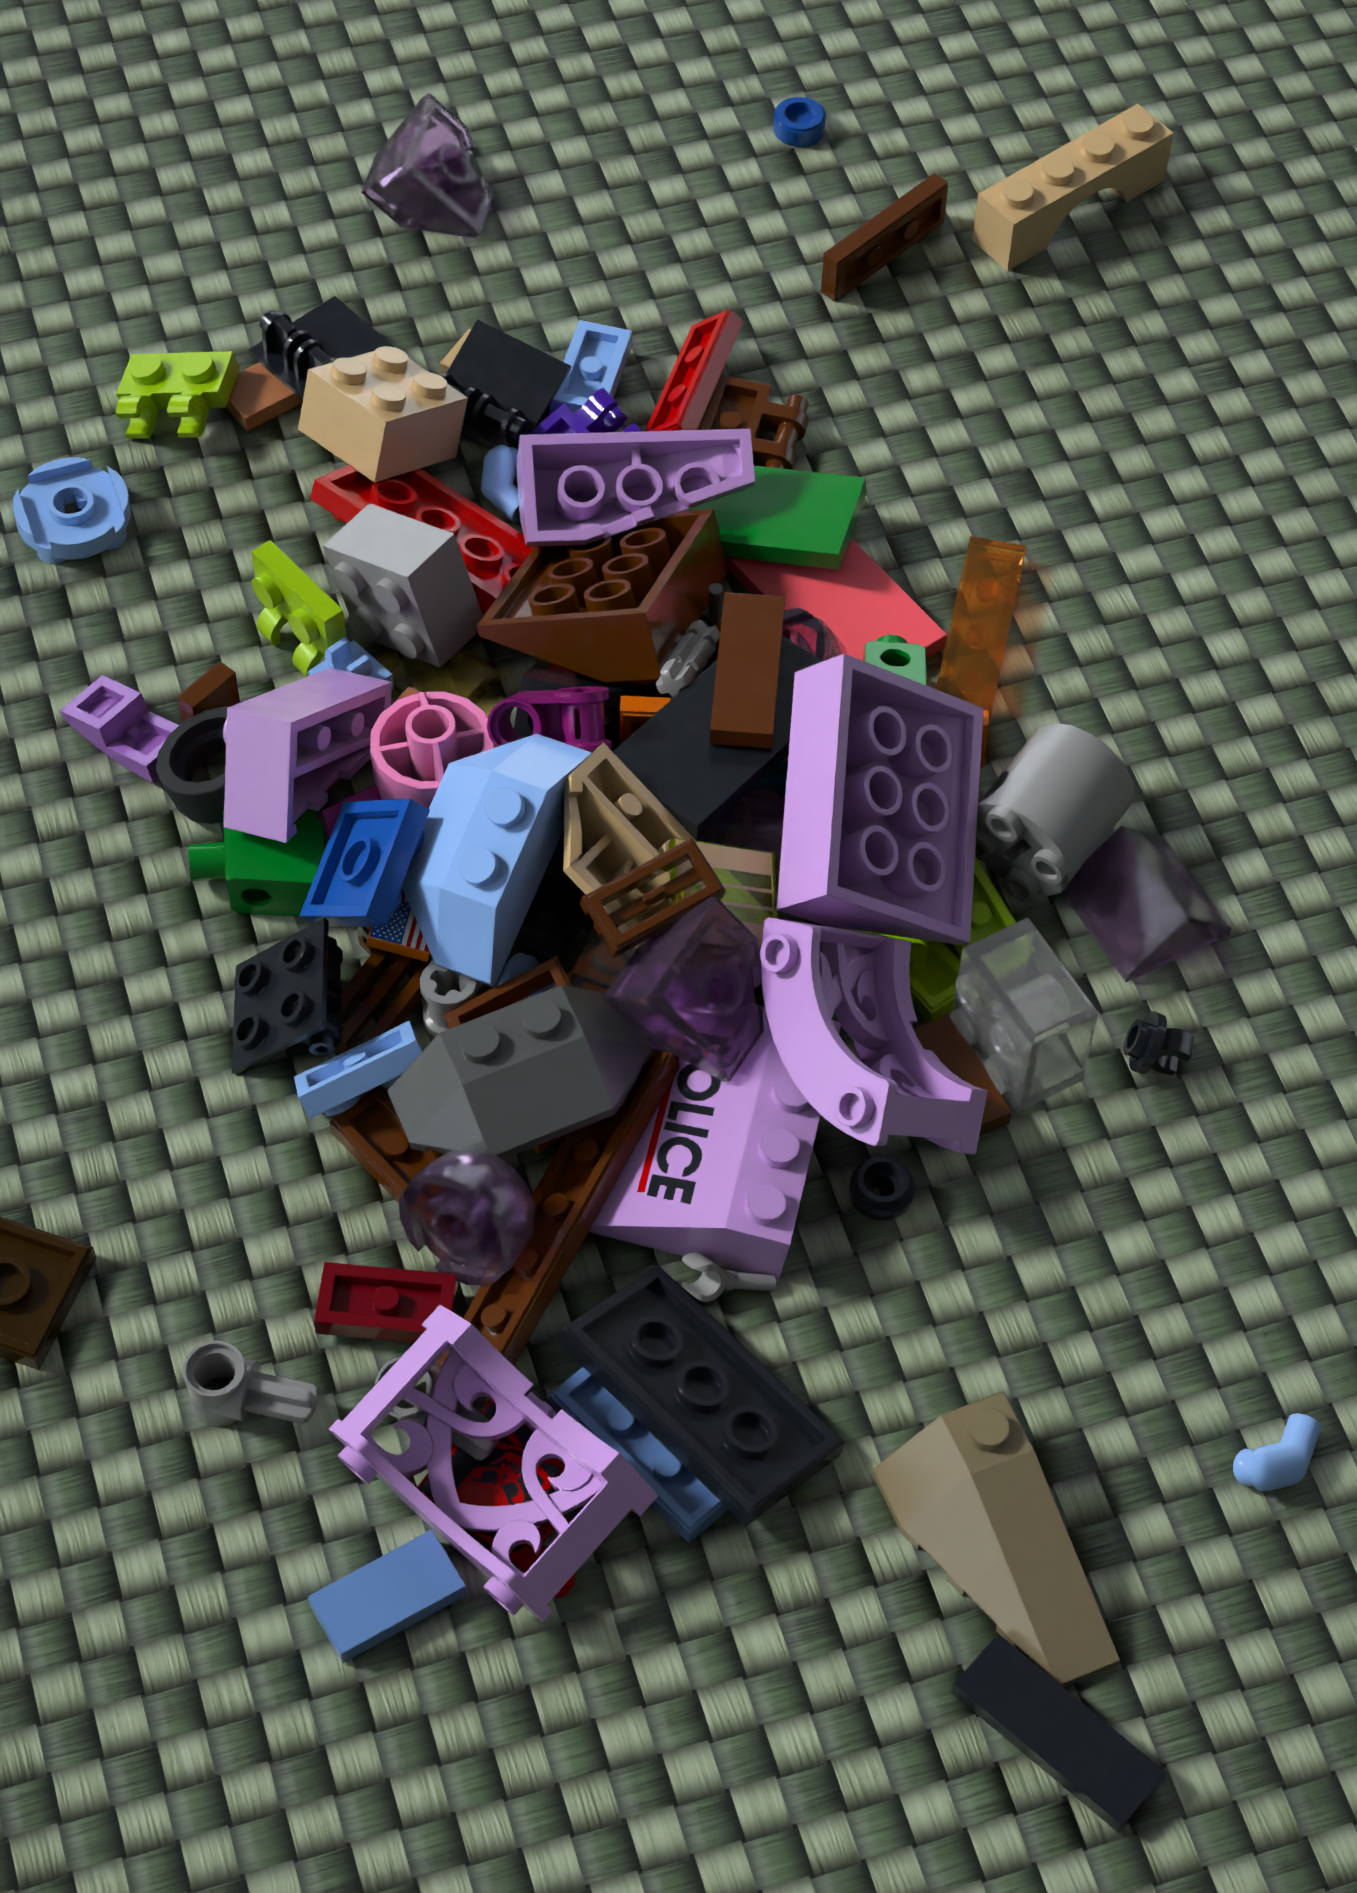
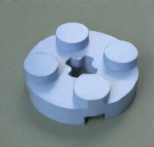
M70 457L45 463L28 475L29 484L23 488L21 494H19L17 489L13 497V512L21 538L28 546L37 551V556L40 560L49 564H59L65 560L87 558L105 550H113L125 542L127 538L126 528L131 519V506L127 486L115 470L107 466V473L102 469L93 468L90 459ZM76 503V506L82 510L66 514L65 505Z

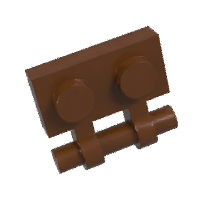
M720 375L698 430L750 429L754 466L793 470L797 460V455L794 451L796 442L804 438L809 423L808 416L806 415L809 402L805 397L794 394L788 397L786 405L771 402L772 385ZM761 428L774 431L776 434L774 441L759 439Z

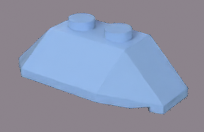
M534 734L448 764L429 807L430 812L423 828V844L417 855L411 860L402 883V889L435 964L439 967L495 987L564 830L566 778L592 754L591 752L540 734Z

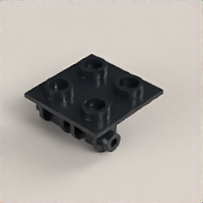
M334 296L293 322L285 312H275L273 310L266 312L259 322L263 340L249 348L248 351L251 356L303 400L308 369L332 363L338 358H351L369 353L379 347L394 346Z
M477 319L447 373L444 372L440 376L447 381L448 385L468 397L461 436L488 450L498 445L518 449L519 436L527 435L539 425L572 367Z
M326 918L313 923L236 965L231 1073L237 1075L299 1042L308 1045L311 1054L321 1057L333 1054L335 1046L340 1044L342 1033L340 1030V1016L337 1013L342 1009V998L340 995L343 989L341 982L343 951L337 946L336 939L328 936L329 920Z

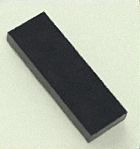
M999 1634L953 1683L951 1693L1119 1834L1166 1778L1167 1772Z

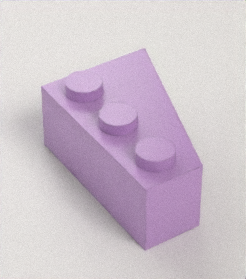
M328 668L228 707L227 719L223 728V738L226 743L224 827L287 843L297 833L296 824L293 823L307 809L319 811L328 802V795L325 791L338 778L350 780L371 758V730L379 715L391 706L392 682Z

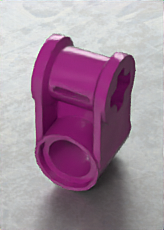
M587 686L519 692L501 701L491 710L487 721L489 738L496 747L525 738L514 730L510 721L511 712L514 707L527 711L531 716L534 724L532 735L540 734L591 753L604 742L612 751L611 741L605 738L603 702L609 699V688Z

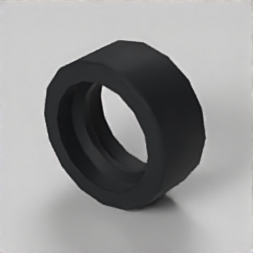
M228 707L205 710L183 721L168 735L158 752L156 771L162 786L178 811L194 822L207 824L223 822L225 773L213 780L198 783L190 781L196 770L209 758L226 751L223 728L227 719Z

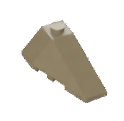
M1003 1391L940 1415L873 1468L872 1475L901 1534L917 1550L921 1547L947 1573L946 1580L962 1596L967 1594L996 1624V1631L1062 1687L1065 1688L1119 1665V1656L1034 1449Z

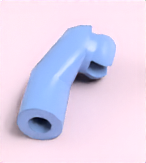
M498 445L489 450L484 457L481 491L484 497L512 522L518 524L521 523L518 488L513 484L514 478L517 477L518 449Z
M1297 1413L1290 1415L1280 1443L1259 1446L1256 1450L1243 1449L1236 1455L1233 1463V1473L1236 1480L1243 1486H1254L1258 1491H1270L1297 1485L1307 1472L1322 1428L1320 1423L1305 1414Z

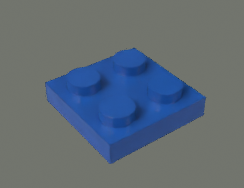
M412 799L343 802L299 916L312 923L326 918L329 920V926L386 927L389 918L395 913L401 902V886L410 862L417 855L423 844V828L430 809Z

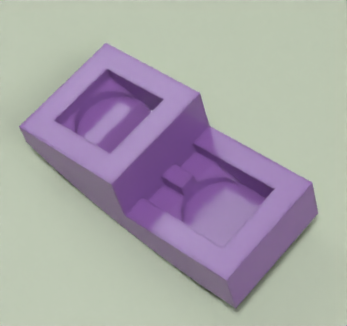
M102 675L60 710L67 723L114 761L153 784L159 780L156 771L158 752L168 735L179 725L150 712L142 693Z

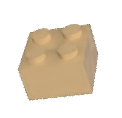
M383 346L369 353L351 358H338L332 363L308 369L298 430L373 482H378L455 458L468 397L448 385L442 376L430 373L409 359L404 351L395 347Z

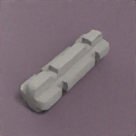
M703 620L691 623L686 631V635L681 638L671 653L670 660L660 670L661 676L656 682L660 694L669 693L674 698L700 675L708 662L707 659L716 650L715 644L720 638V632L716 626L707 627Z

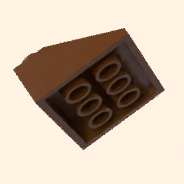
M715 510L681 511L586 545L534 547L477 624L479 637L605 683L627 681L628 684L633 686H643L656 682L661 676L660 670L670 660L671 653L681 638L686 635V631L691 623L699 620L708 606L709 586L713 583L721 585L729 572Z

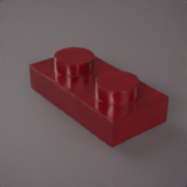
M324 1262L314 1318L316 1334L415 1343L426 1331L421 1324L439 1305L454 1313L458 1291L457 1274Z

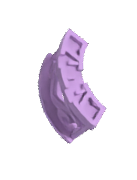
M768 917L764 922L762 946L760 949L762 990L766 1015L780 1058L794 1084L805 1099L822 1117L839 1130L873 1146H884L887 1143L888 1134L924 1137L943 1148L958 1153L976 1154L988 1090L973 1086L956 1076L938 1059L932 1050L924 1049L912 1027V1024L918 1022L913 1008L909 980L912 941L864 931ZM834 1012L844 1030L854 1040L860 1060L849 1050L831 1020Z
M439 1305L421 1324L426 1331L343 1421L337 1419L329 1428V1431L345 1446L337 1456L366 1484H369L376 1476L443 1539L485 1574L489 1580L483 1588L509 1613L515 1616L524 1607L544 1622L552 1613V1609L547 1604L631 1510L638 1516H641L659 1495L618 1451L584 1428L564 1410L561 1409L556 1414L552 1407L545 1401L542 1402L532 1392L525 1396V1393L533 1386V1383L518 1371L470 1322L444 1306ZM447 1351L449 1354L440 1370L432 1398L413 1388ZM478 1397H489L496 1404V1413L488 1422H474L456 1414L458 1402L465 1411L474 1415L472 1409L473 1402ZM402 1399L427 1414L428 1421L427 1429L421 1424L410 1420H402L392 1425L395 1431L402 1432L410 1438L408 1450L401 1455H396L385 1451L379 1446L370 1433ZM525 1424L533 1434L524 1449L522 1475L532 1501L506 1506H476L460 1503L452 1469V1432L454 1431L470 1439L496 1440L513 1433ZM548 1458H556L563 1461L565 1470L558 1477H548L550 1485L556 1492L547 1495L539 1483L537 1468L542 1461ZM428 1469L429 1482L435 1504L406 1477L417 1475ZM587 1503L568 1524L563 1515ZM549 1522L558 1532L559 1536L525 1574L522 1573L511 1562L510 1555L512 1550L516 1546L526 1543L534 1548L536 1556H538L542 1541L535 1525ZM464 1530L497 1532L492 1544V1553Z

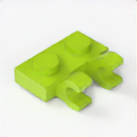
M234 352L131 354L116 393L119 399L116 407L117 418H130V425L126 432L128 439L150 438L154 431L159 409H167L169 417H181V424L177 432L179 438L201 437L206 427V419L210 408H226L240 369Z
M269 540L251 551L255 578L251 581L252 587L260 602L265 606L257 619V629L269 642L276 646L280 643L279 633L281 628L289 622L292 631L301 641L294 651L293 665L305 677H308V671L325 657V650L346 637L344 610L283 551Z

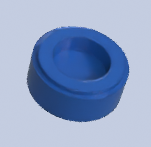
M792 97L777 105L774 111L773 130L776 137L783 143L795 147H806L817 143L824 136L826 112L817 101L807 97Z

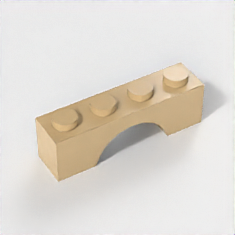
M1134 105L978 193L972 241L1006 271L1013 269L1047 249L1056 230L1066 216L1081 201L1093 193L1109 188L1127 203L1165 181L1174 133L1141 105Z

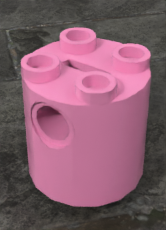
M419 692L397 700L384 710L374 724L370 737L374 785L376 784L381 799H412L429 808L449 763L495 748L488 735V718L485 712L469 699L448 692Z

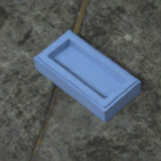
M431 1529L309 1595L308 1601L310 1608L343 1664L467 1595L465 1583Z

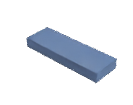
M584 1367L549 1395V1405L557 1413L561 1409L564 1410L584 1428L618 1451L659 1495L650 1506L689 1544L728 1510Z

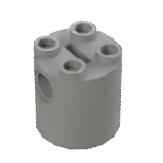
M1051 723L1039 727L978 803L975 847L977 860L984 861L993 872L1003 879L1006 890L1013 897L1023 902H1032L1037 895L1050 896L1061 893L1134 802V783L1127 767L1108 745L1086 731L1072 725Z

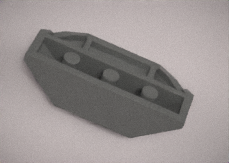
M560 985L439 1033L389 1088L388 1095L411 1149L426 1152L431 1149L453 1157L493 1164L615 1115L634 1085L643 1064L646 1065L652 1056L653 1048L628 996Z

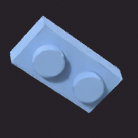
M579 320L563 361L571 365L572 368L550 404V414L564 403L574 414L593 393L601 388H604L614 398L632 348V330Z
M410 1021L294 1076L298 1098L309 1119L323 1112L326 1116L342 1113L358 1102L360 1094L381 1084L383 1087H391L423 1052L421 1043Z

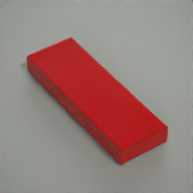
M732 309L725 310L691 326L645 431L698 429L743 325V321Z

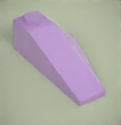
M750 429L535 434L519 436L516 467L519 512L526 547L586 545L751 488L755 484Z

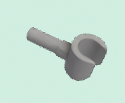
M697 1252L688 1253L682 1258V1262L690 1268L703 1271L700 1278L694 1283L678 1282L686 1292L699 1301H713L724 1290L744 1289L773 1292L776 1287L775 1275L723 1270L719 1265Z

